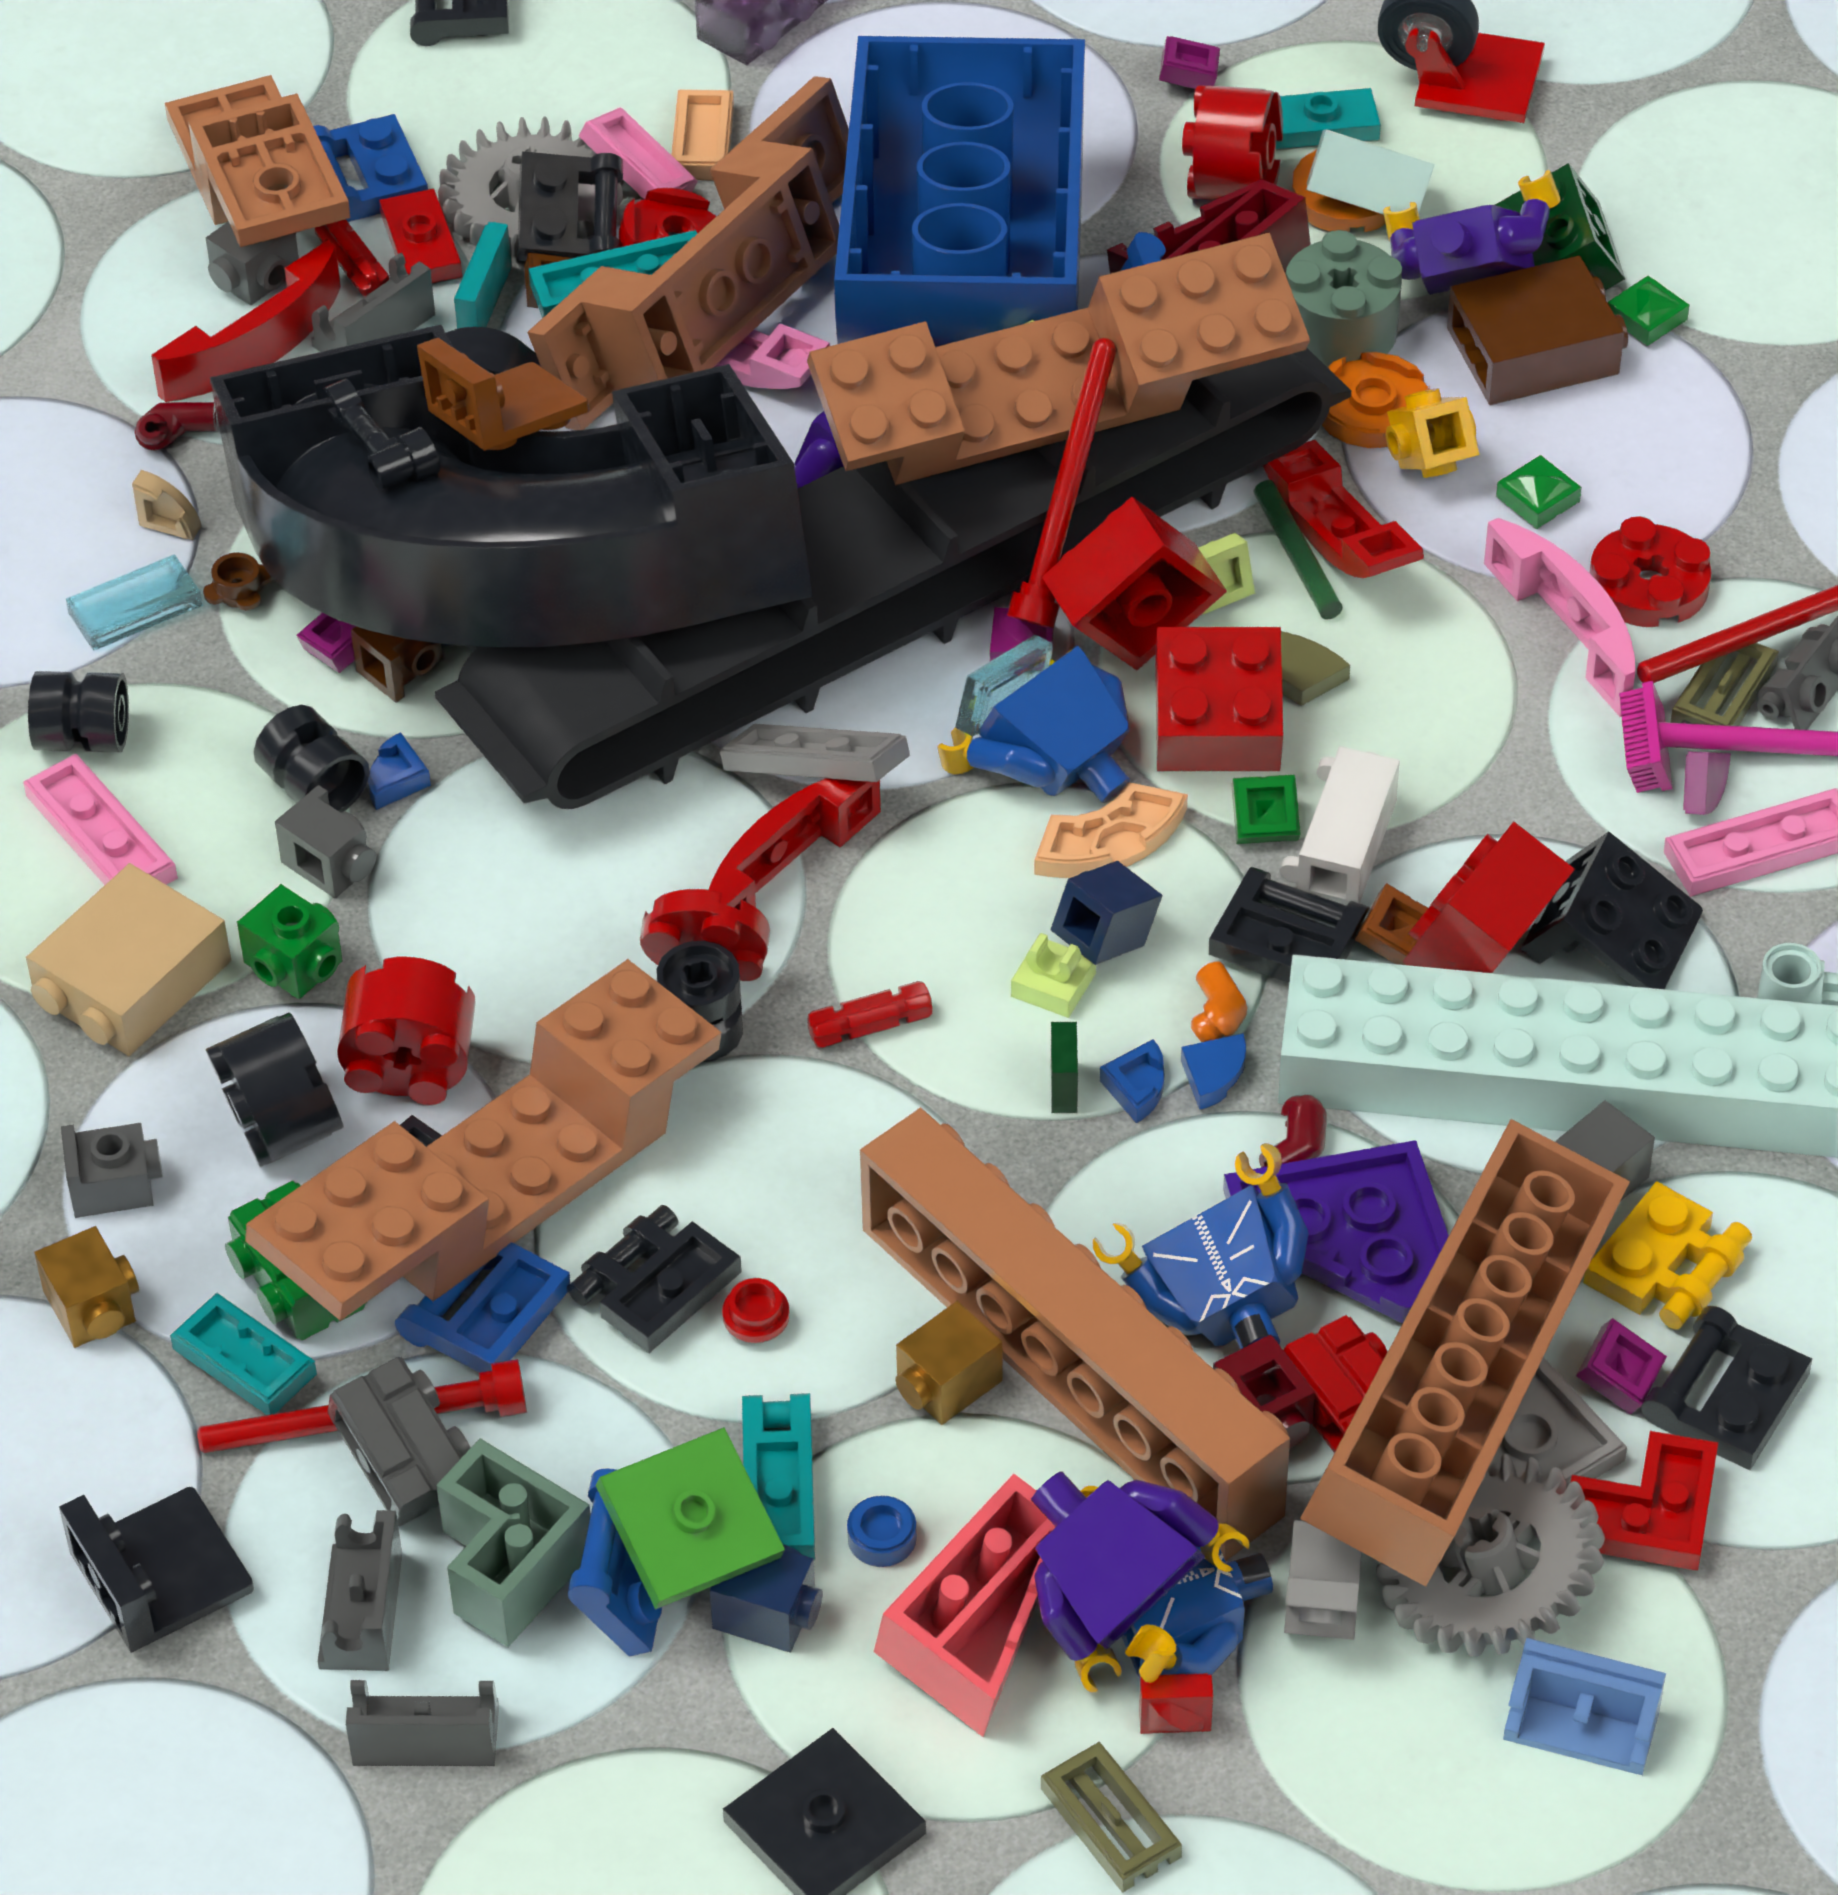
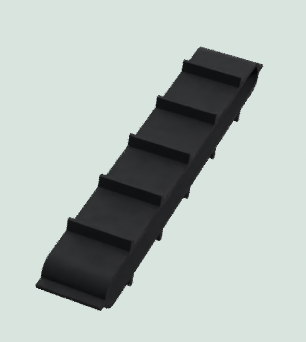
M1306 348V350L1194 379L1190 384L1180 410L1094 432L1060 559L1103 523L1111 512L1121 507L1131 497H1134L1159 517L1199 497L1211 509L1218 507L1227 483L1306 443L1322 426L1330 407L1350 398L1352 390ZM1067 440L898 485L894 483L887 461L850 471H845L843 466L798 488L812 597L697 625L638 637L548 647L478 646L463 664L458 680L435 691V698L523 803L547 798L558 808L575 809L585 806L651 772H654L664 784L673 781L679 758L793 701L805 713L814 710L820 687L930 632H933L943 644L950 642L960 617L1020 588L1022 582L1028 583Z

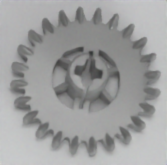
M544 116L541 121V128L537 134L531 135L524 117H521L519 119L517 136L511 137L505 131L503 123L499 121L496 126L497 142L493 143L487 140L484 132L481 129L477 130V151L472 150L466 141L461 140L459 144L460 160L453 154L447 156V169L440 171V187L438 190V199L443 207L445 220L454 225V230L458 235L462 237L470 236L471 244L477 246L483 229L489 221L508 224L510 249L512 250L513 257H517L519 174L522 151L580 157H593L596 155L580 137L572 141L571 125L568 120L564 121L561 132L558 135L551 136L549 121ZM623 179L617 184V206L623 201ZM498 183L501 184L499 188L491 195L495 186ZM578 184L577 238L587 239V234L594 235L595 185Z
M1504 1453L1501 1457V1468L1497 1476L1490 1477L1487 1470L1452 1542L1426 1587L1383 1563L1377 1565L1376 1573L1380 1583L1384 1586L1382 1588V1597L1385 1605L1395 1610V1617L1400 1627L1414 1629L1417 1641L1429 1644L1438 1639L1441 1651L1445 1653H1453L1465 1643L1469 1656H1480L1486 1645L1493 1644L1497 1654L1500 1655L1509 1652L1512 1640L1518 1639L1523 1646L1526 1638L1536 1640L1535 1631L1538 1629H1542L1548 1634H1553L1560 1629L1556 1617L1559 1614L1569 1617L1576 1615L1581 1610L1576 1596L1590 1595L1596 1587L1591 1575L1600 1571L1604 1564L1599 1549L1605 1540L1603 1531L1597 1524V1510L1592 1502L1585 1500V1495L1578 1482H1571L1566 1489L1563 1473L1558 1467H1552L1548 1479L1543 1482L1542 1472L1537 1460L1530 1457L1527 1461L1526 1471L1521 1477H1517L1511 1458ZM1534 1536L1540 1540V1552L1526 1546ZM1444 1567L1462 1568L1449 1584L1444 1580ZM1525 1570H1533L1530 1576L1519 1584L1525 1575ZM1482 1594H1484V1595H1496V1596L1480 1597Z

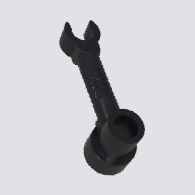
M343 379L323 388L335 406L328 409L335 423L349 428L371 453L365 457V463L374 485L380 491L411 477L418 482L440 472V461L437 451L429 435L422 427L401 434L396 439L394 437L390 439L365 410L361 398L348 379Z

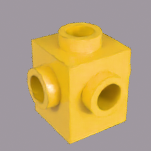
M1439 388L1430 389L1405 396L1406 407L1387 411L1390 426L1386 429L1387 446L1391 456L1398 461L1400 469H1420L1423 478L1434 477L1456 471V461L1480 455L1476 440V424L1469 409L1467 397H1441Z

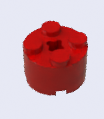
M1197 85L1194 94V116L1196 121L1185 123L1182 137L1183 155L1193 156V165L1189 168L1187 178L1188 197L1190 199L1216 200L1260 179L1277 185L1281 160L1274 159L1276 141L1283 140V112L1279 93L1259 88Z
M391 957L383 960L382 969L365 974V965L356 970L347 984L337 1049L339 1063L345 1071L344 1082L349 1088L360 1093L376 1091L390 1096H409L413 1101L423 1105L441 1103L447 1097V1090L458 1084L467 1071L476 1004L474 992L469 985L467 992H465L462 987L455 983L456 972L445 965L423 958Z

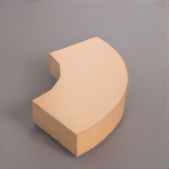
M1127 782L1115 800L1097 811L1077 816L1051 814L1034 860V874L1047 877L1071 878L1084 871H1090L1115 861H1119L1127 867L1144 859L1163 845L1176 831L1187 810L1188 794Z

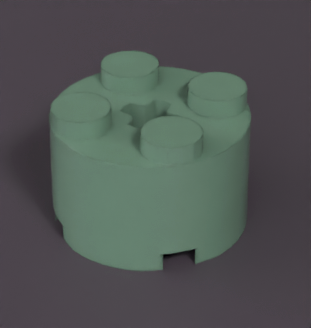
M1343 230L1330 231L1325 234L1322 241L1305 247L1292 258L1286 270V277L1310 338L1307 348L1327 367L1332 362L1346 357V361L1359 360L1361 353L1380 352L1388 354L1396 342L1402 285V266L1400 262L1379 247L1357 240L1352 233Z

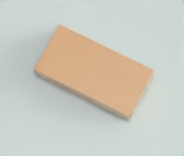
M678 90L671 155L696 180H713L710 169L730 152L734 112L733 91Z

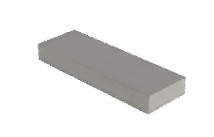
M753 724L720 750V755L725 771L877 782L908 758L910 752L907 738L901 734Z

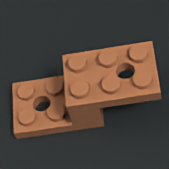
M272 75L165 103L168 123L214 225L229 222L240 247L351 218L349 201L298 94L281 97Z

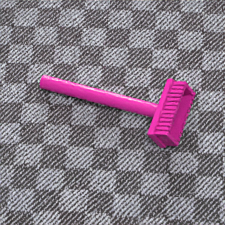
M1653 681L1642 683V688L1619 693L1626 768L1637 793L1661 788L1662 791L1673 789L1668 747L1838 756L1837 731L1668 723L1665 721L1664 707Z

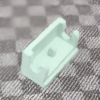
M1326 129L1321 134L1307 179L1306 190L1383 214L1385 207L1390 206L1391 212H1398L1410 208V202H1415L1419 214L1435 164Z

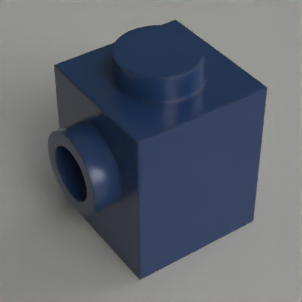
M1115 861L1090 871H1084L1067 880L1050 930L1067 944L1078 946L1081 955L1094 965L1145 946L1163 895L1122 863Z
M783 1545L785 1551L781 1558L712 1586L709 1590L712 1629L791 1653L801 1629L811 1630L814 1626L822 1604L823 1591L822 1589L815 1588L814 1558L804 1556L796 1549Z

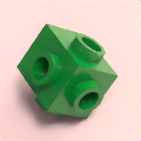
M282 884L237 921L243 962L251 967L257 977L271 987L278 985L297 999L302 998L316 984L327 981L334 974L338 965L343 962L339 939V924L334 915L325 906L319 903L311 904Z

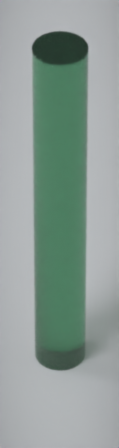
M1264 480L1258 483L1253 490L1254 496L1316 609L1323 619L1335 618L1341 613L1343 606L1276 484L1272 480Z

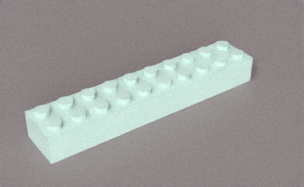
M1293 955L1281 1050L1278 1104H1284L1285 1101L1295 1095H1312L1322 1103L1324 1108L1504 1126H1507L1510 1119H1513L1528 1128L1567 1132L1606 1100L1653 1135L1655 1140L1838 1158V1006Z

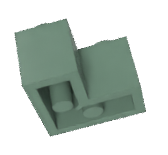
M479 1438L436 1485L443 1532L466 1546L448 1565L447 1570L454 1614L509 1648L568 1582L572 1573L580 1568L591 1515L590 1505Z

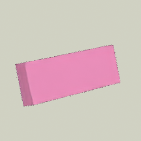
M77 754L64 759L23 782L27 798L104 885L129 863L166 885L178 879L175 863Z
M1834 788L1666 837L1664 854L1690 897L1837 854L1838 790Z

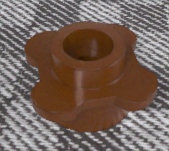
M239 552L229 553L214 562L211 569L212 583L204 587L203 595L204 599L213 605L223 602L230 607L239 608L240 610H252L260 605L261 598L259 594L263 586L271 582L272 577L268 574L263 564H258L257 560L251 555Z

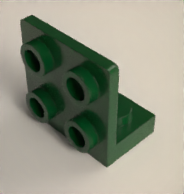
M1569 163L1551 172L1560 195V202L1550 208L1542 244L1532 253L1534 266L1581 256L1589 272L1600 278L1605 290L1625 280L1598 199ZM1518 191L1495 205L1520 213L1525 201L1521 191Z

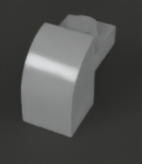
M1294 1520L1284 1633L1354 1640L1362 1552L1305 1521Z

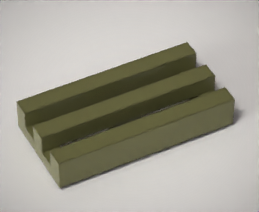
M1759 643L1737 650L1739 654L1723 676L1704 709L1697 707L1696 704L1727 655L1700 665L1672 708L1670 723H1685V721L1693 724L1739 726L1757 698L1758 691L1765 685L1777 666L1779 651ZM1753 658L1758 659L1723 716L1718 715Z
M1100 1741L1041 1775V1790L1122 1893L1134 1886V1880L1139 1875L1143 1874L1147 1879L1157 1873L1159 1863L1167 1860L1169 1864H1172L1182 1858L1181 1842ZM1091 1766L1152 1841V1846L1147 1849L1143 1846L1121 1818V1814L1085 1773L1086 1769ZM1066 1781L1072 1784L1130 1859L1126 1860L1066 1785Z

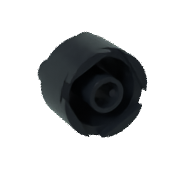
M288 1012L282 1016H276L205 1049L220 1083L223 1084L230 1080L233 1082L221 1089L237 1123H241L244 1129L251 1125L254 1126L253 1129L244 1132V1135L260 1168L344 1128L329 1088L323 1082L315 1065L317 1062L291 1013Z

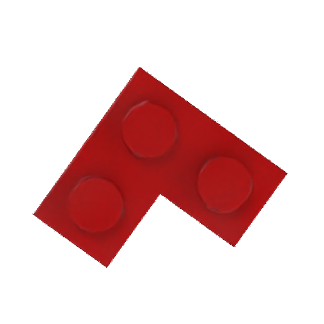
M1650 1431L1641 1487L1571 1475L1570 1483L1573 1481L1578 1482L1585 1495V1500L1592 1502L1597 1510V1524L1602 1529L1605 1537L1604 1543L1599 1549L1600 1553L1698 1571L1718 1442Z

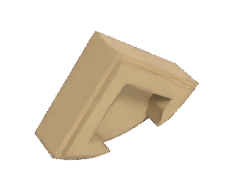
M141 470L132 483L139 525L193 540L202 526L192 504L169 482L157 475Z

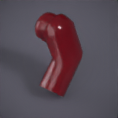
M1312 1095L1292 1096L1284 1102L1281 1109V1115L1287 1116V1121L1285 1122L1287 1127L1286 1139L1274 1145L1281 1154L1282 1164L1317 1158L1325 1149L1327 1112L1322 1103ZM1261 1153L1259 1155L1261 1168L1268 1167L1267 1160Z

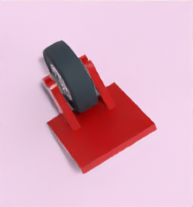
M1384 0L1378 17V37L1385 51L1395 61L1417 71L1419 86L1415 97V107L1525 123L1544 54V42L1478 33L1479 17L1476 7L1471 0Z

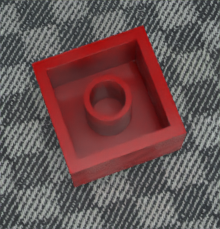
M1134 497L1129 498L1121 507L1111 512L1103 523L1075 548L1065 553L1060 561L1042 576V579L1072 626L1136 671L1156 655L1157 627H1187L1227 592L1197 545Z
M1157 627L1155 657L1157 771H1280L1283 747L1281 627Z
M1514 821L1498 841L1487 833L1464 862L1463 866L1453 875L1408 933L1417 943L1402 962L1409 966L1493 973L1575 869Z

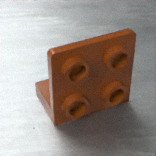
M440 338L417 345L428 411L484 451L508 448L517 442V438L539 430L562 428L570 422L571 418L589 412L588 399L534 362H529L494 375Z

